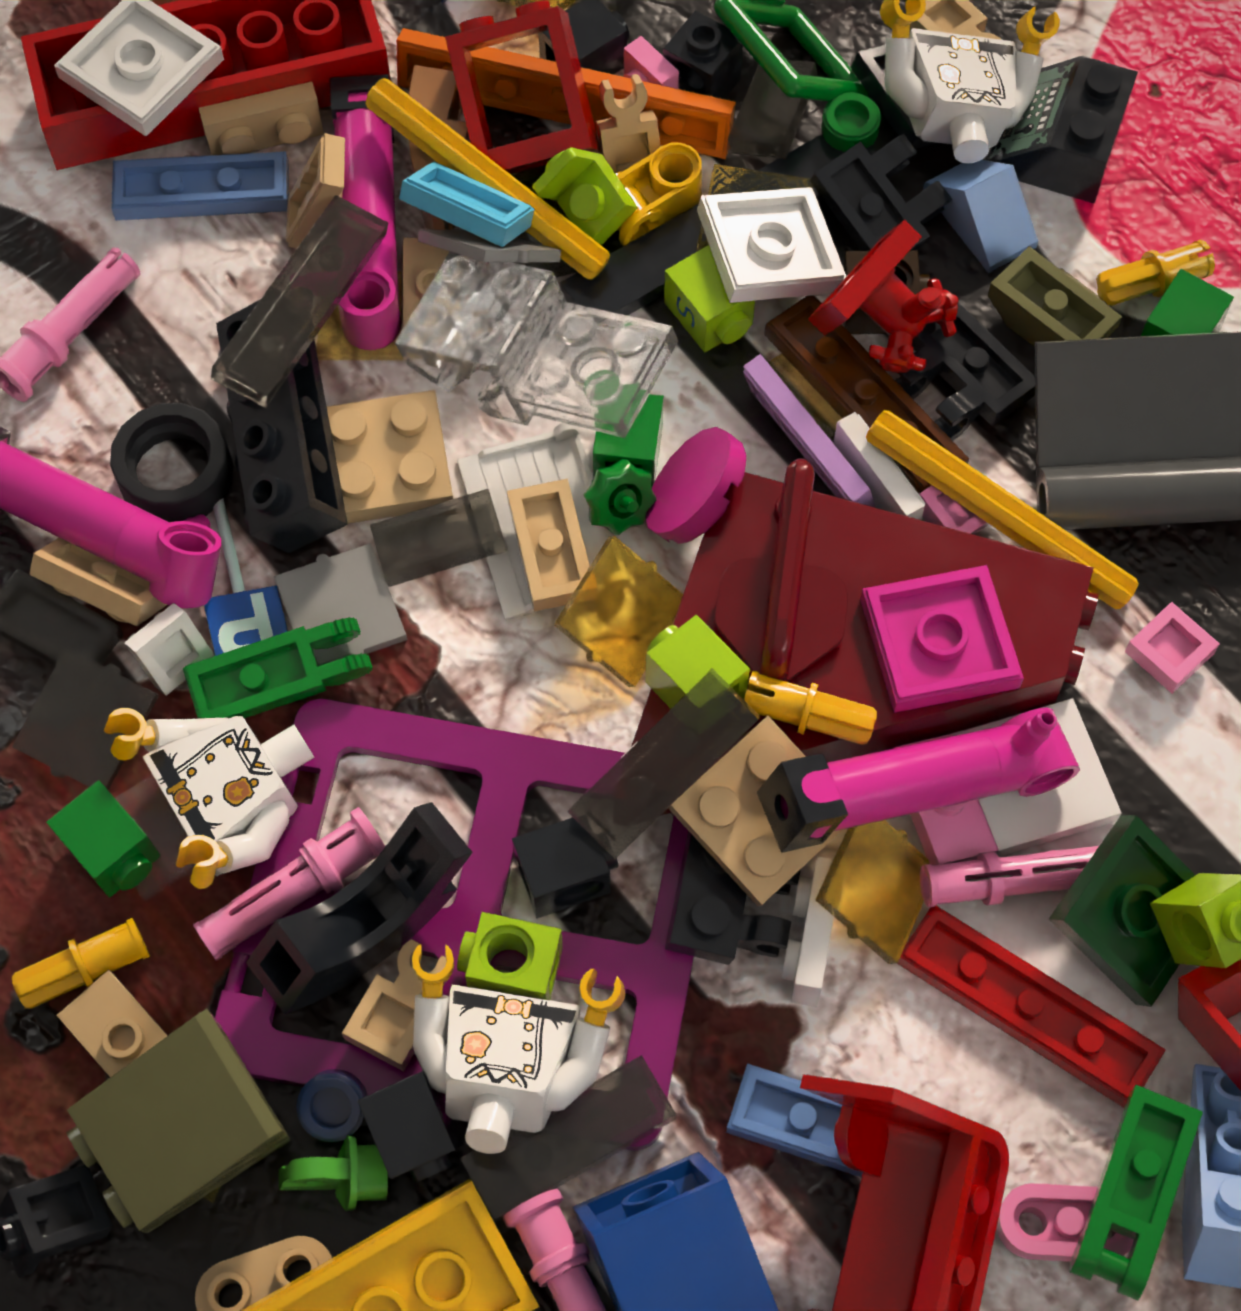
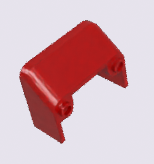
M803 1074L800 1084L801 1089L842 1105L840 1116L834 1128V1141L841 1161L847 1167L862 1173L832 1311H979L1009 1169V1151L1002 1134L992 1128L896 1088ZM810 1309V1310H807V1311H824V1310Z

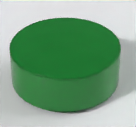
M852 92L843 93L832 101H828L823 110L821 124L824 139L830 146L846 152L859 142L867 149L875 142L878 136L881 120L879 108L869 97Z

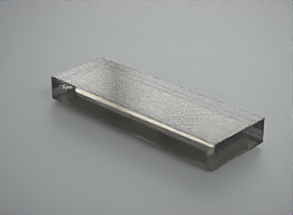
M711 668L567 812L616 859L755 724L760 715Z
M641 1055L595 1081L566 1109L552 1111L543 1130L532 1133L510 1129L507 1146L502 1152L486 1154L473 1150L460 1159L494 1223H497L503 1219L506 1213L523 1202L558 1188L676 1120V1113Z

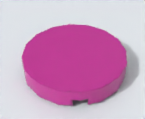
M718 427L702 430L685 441L669 458L653 484L652 490L657 501L646 514L645 519L648 529L669 543V540H673L677 544L690 542L705 533L726 511L730 501L723 496L730 484L733 483L738 487L743 480L746 466V452L743 443Z

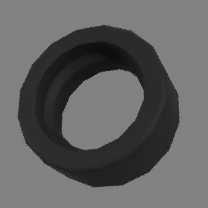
M160 403L138 411L121 426L111 444L110 466L124 501L168 522L184 521L198 514L207 516L213 511L214 505L219 500L225 498L232 485L233 462L220 426L205 411L184 403ZM170 439H189L204 446L208 455V464L203 473L190 484L175 490H155L144 486L139 481L136 467L142 455L154 445Z

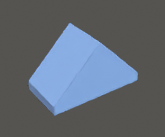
M980 160L975 163H961L924 183L923 190L939 181L952 198L951 202L943 206L944 211L942 215L988 273L1016 259L1029 246L1032 249L1037 247L1038 239L1013 165Z

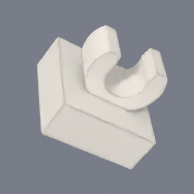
M175 603L171 604L163 612H159L152 621L136 634L133 633L124 643L153 685L166 696L186 680L183 671L185 666L215 656L187 613Z

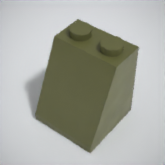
M208 1009L191 1018L67 1109L76 1124L74 1128L66 1132L77 1154L88 1168L98 1162L112 1186L104 1190L102 1194L114 1216L123 1228L134 1222L138 1230L145 1233L151 1232L291 1141L223 1028Z

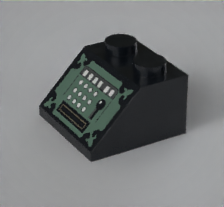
M1086 56L1075 57L1041 68L1033 100L1017 125L1005 129L996 146L991 147L987 161L1013 165L1020 182L1095 204L1129 104L1138 71Z

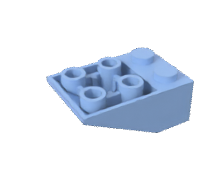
M1195 1064L1190 1107L1203 1111L1186 1162L1182 1214L1184 1279L1241 1289V1091L1221 1068Z

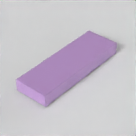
M759 354L744 365L743 373L752 394L802 456L808 460L814 471L835 497L876 508L870 488L764 357Z

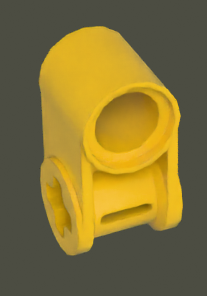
M668 143L659 147L654 153L628 169L616 173L639 207L617 229L620 232L618 238L620 243L625 246L699 204L702 196L701 158L698 152L690 145ZM678 179L683 180V181L680 182V183H671V182H668V181H671V180H678Z

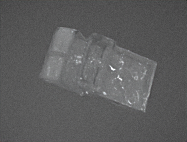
M449 252L395 341V345L409 367L448 393L465 379L469 380L475 371L489 372L488 378L478 393V400L480 401L478 408L490 417L528 426L532 417L538 416L621 438L627 436L678 343L674 329L670 325L567 302L553 271L512 262H482L453 252Z

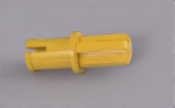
M1197 240L1189 245L1159 253L1156 250L1143 253L1141 260L1101 272L1096 278L1098 297L1110 306L1148 294L1161 297L1180 269L1198 278L1212 276L1215 269L1213 253L1198 258L1199 253L1210 249L1204 240Z
M752 671L748 683L749 688L746 690L741 711L746 713L752 712L765 717L769 716L772 719L799 726L797 733L804 734L805 729H810L861 745L867 744L870 740L877 718V711L873 707L817 691L818 684L812 683L809 689L761 675L757 671Z
M130 918L125 923L77 944L75 939L69 940L68 949L15 972L12 976V984L22 1005L26 1009H32L84 984L89 987L94 983L95 979L100 978L108 970L113 972L141 958L150 957L134 919Z

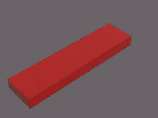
M937 905L930 907L897 958L896 963L1123 1108H1125L1130 1091L1135 1085L1144 1088L1166 1051L1165 1048Z

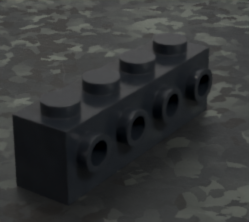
M271 293L216 323L220 345L218 358L225 376L228 395L227 413L233 426L237 451L235 464L241 476L245 501L244 519L250 536L287 553H291L348 525L311 317L308 313L275 293Z

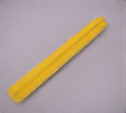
M380 79L370 89L365 104L377 116L439 164L531 205L535 210L531 227L526 232L541 244L561 250L560 258L586 279L593 280L602 272L610 257V253L606 248L389 79Z
M887 410L881 412L869 428L866 435L869 443L1025 549L1094 567L1088 591L1099 594V599L1112 608L1120 610L1133 597L1139 584L1135 577L892 412Z

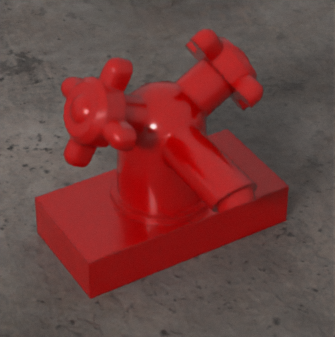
M903 220L880 238L808 320L826 336L847 321L860 308L889 335L887 348L878 345L869 346L870 357L879 360L880 365L885 371L905 373L911 369L923 371L926 366V360L914 355L913 339L923 331L926 324L936 322L941 326L945 337L953 336L956 333L954 320L958 313L957 304L959 298L948 290H943L941 282L937 278L928 280V288H924L917 294H914L894 273L896 270L895 266L922 237L906 220Z

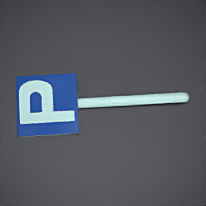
M224 499L219 500L214 505L213 510L233 593L212 597L204 605L215 656L288 631L277 585L245 591Z

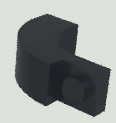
M433 802L414 807L380 855L360 876L320 904L276 920L251 954L246 964L285 1015L311 1005L344 988L373 969L423 928L457 891L456 886L452 883V879L473 852Z

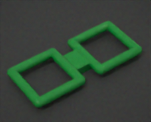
M716 0L714 10L717 16L787 97L825 102L832 101L837 96L849 92L869 97V93L851 67L798 7L784 4L785 0ZM756 24L787 28L829 78L798 74Z

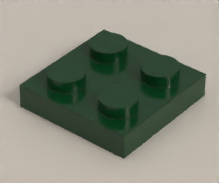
M1121 815L1049 917V920L1135 1005L1152 1007L1180 964H1175L1150 903L1191 879L1195 874L1137 815Z

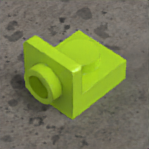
M570 147L551 158L545 167V172L532 185V188L539 197L556 200L569 220L600 245L639 208L602 154Z

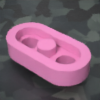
M1030 1183L1013 1189L1001 1204L997 1223V1233L1000 1240L1010 1252L1021 1258L1071 1262L1098 1187ZM1024 1213L1036 1215L1042 1222V1233L1036 1236L1026 1234L1019 1225L1020 1215ZM1112 1231V1237L1106 1240L1104 1248L1125 1256L1131 1250L1134 1240Z

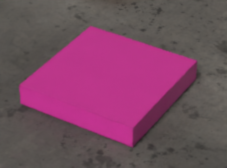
M987 565L862 589L861 604L894 713L1019 689L1021 687L1024 677Z

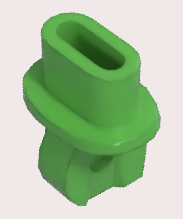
M347 1135L337 1158H300L291 1160L288 1166H282L279 1169V1190L335 1189L336 1198L344 1210L354 1211L357 1201L386 1200L388 1190L387 1170L376 1145H357L356 1137Z

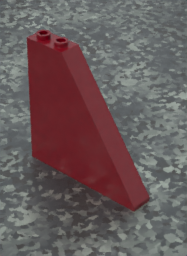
M745 472L743 480L738 487L733 483L730 484L723 496L730 503L727 505L724 514L703 535L673 625L679 628L697 614L738 656L715 625L720 579L725 569L739 559L752 557L774 560L779 517L775 513V503L781 496L783 482ZM813 491L811 501L812 513L809 517L804 564L828 568L842 578L848 590L846 625L842 642L789 681V683L809 689L812 683L818 684L817 691L873 707L877 711V718L870 740L867 744L863 745L810 729H805L804 734L797 733L799 726L772 719L805 756L823 753L826 762H832L949 735L1055 704L1063 682L1075 685L1085 653V648L1074 645L1078 628L1089 631L1099 594L1088 591L1094 567ZM987 565L1024 677L1021 687L1019 689L894 713L861 604L862 589ZM651 689L614 795V822L630 825L672 813L667 807L758 725L765 716L741 711L742 701L699 736H696Z

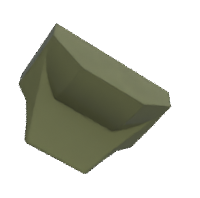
M1030 246L990 283L988 297L1005 324L1034 347L1035 342L1108 338L1119 327L1122 316L1114 311L1110 305H1107L1105 301L1100 300L1096 293L1063 268L1056 267Z

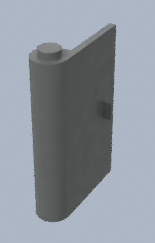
M1241 331L1035 342L1037 511L1064 530L1241 520Z

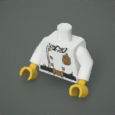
M884 0L880 8L881 19L885 25L892 28V38H886V92L905 114L909 116L915 134L921 140L952 144L955 159L962 163H975L984 159L989 152V148L996 146L1004 130L1017 125L1033 100L1044 60L1043 57L1038 56L1040 47L1057 33L1060 26L1058 14L1053 12L1048 16L1044 24V33L1036 31L1032 24L1036 7H1033L1023 15L1016 26L1017 36L1023 43L1022 51L1019 52L1016 51L1015 42L914 28H911L910 31V24L920 19L925 12V0H906V14L900 9L899 0Z
M120 708L114 710L109 715L104 728V732L107 734H125L117 736L110 749L113 756L118 760L125 761L133 758L140 746H144L149 752L142 757L188 835L179 847L175 865L178 868H183L188 864H196L193 868L190 882L199 889L210 886L215 875L219 876L222 873L254 865L270 858L289 823V817L295 813L298 807L282 777L314 758L294 724L260 744L243 716H234L230 719L226 717L149 719L146 722L144 717L136 710Z
M420 944L414 950L412 956L414 973L422 981V994L415 996L413 1049L430 1087L446 1094L445 1114L451 1119L468 1122L465 1134L466 1143L478 1152L486 1154L500 1153L507 1146L510 1129L532 1133L543 1130L552 1111L566 1109L595 1082L610 1031V1026L605 1024L607 1013L614 1012L622 1005L625 999L623 982L617 976L611 997L605 1001H595L592 999L591 992L596 982L597 971L590 969L586 972L580 981L579 988L582 999L588 1005L585 1018H580V1005L458 985L451 986L449 997L443 995V983L453 973L454 959L452 951L446 945V966L439 973L429 974L420 967L422 958V945Z

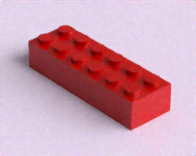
M178 0L158 6L221 46L224 60L147 136H144L61 80L54 65L103 18L21 36L41 129L57 170L206 136L199 112L200 107L312 81L320 109L331 106L330 78L388 74L391 81L386 46L372 0Z

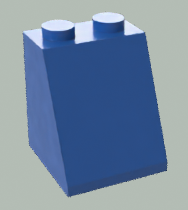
M700 1152L572 1207L616 1311H779L728 1180Z

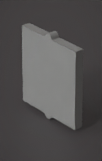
M419 229L418 235L419 242L482 262H560L561 250L516 237L504 247H500L466 230Z
M371 543L328 557L326 554H320L316 559L317 562L274 576L293 629L304 626L307 630L348 617L357 619L361 630L358 637L329 649L314 650L319 666L353 654H368L407 640L406 632Z

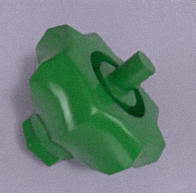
M621 459L611 467L597 469L594 479L591 481L592 484L583 494L589 506V521L591 525L606 527L615 536L620 535L631 526L643 525L647 511L657 501L651 488V471L636 468L626 459Z

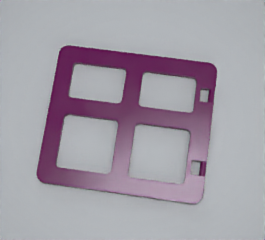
M327 699L309 701L297 712L294 725L314 758L283 776L282 780L293 796L299 770L319 774L312 805L296 802L298 807L295 813L289 817V823L270 858L256 864L250 888L301 856L299 849L304 847L302 843L310 838L319 841L338 764L341 757L347 753H359L479 776L482 779V786L468 842V847L473 853L463 865L455 901L451 906L441 908L423 928L409 939L422 945L423 956L433 957L437 961L442 955L445 956L446 945L449 946L453 953L454 969L452 975L443 986V995L450 997L452 985L467 987L466 973L457 971L459 951L465 932H477L482 912L502 916V907L514 858L512 838L519 836L529 791L535 787L542 786L614 799L629 753ZM671 813L673 822L649 939L642 944H631L562 931L563 950L555 980L580 985L584 974L590 969H595L597 971V978L593 987L614 991V983L618 976L623 982L625 993L630 994L636 1000L637 1006L621 1085L613 1093L585 1090L566 1109L552 1111L545 1128L538 1133L632 1151L650 1147L660 1136L694 956L665 949L688 834L687 828L673 813ZM323 889L279 919L316 906L341 890L335 893L332 890L327 894ZM273 923L233 948L232 962L225 988L220 996L215 1019L223 1028L253 1078L304 1087L319 1072L328 1069H341L355 1075L363 1083L367 1094L370 1095L423 1071L415 1054L403 1072L355 1045L274 1029L272 1021L277 1004L267 990L263 989L262 997L241 993L248 967L246 962ZM503 950L492 958L490 965L495 970L514 972L524 965L526 957L516 950ZM442 1093V1096L446 1103V1094Z

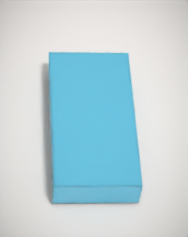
M435 161L404 179L399 200L500 247H504L531 227L535 210L529 204Z

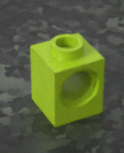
M1199 873L1150 903L1175 964L1227 968L1241 959V875Z
M482 912L477 932L466 931L463 936L458 956L457 971L466 973L467 987L550 1001L563 950L562 929ZM503 950H516L526 957L524 965L510 973L499 972L490 965L492 958Z

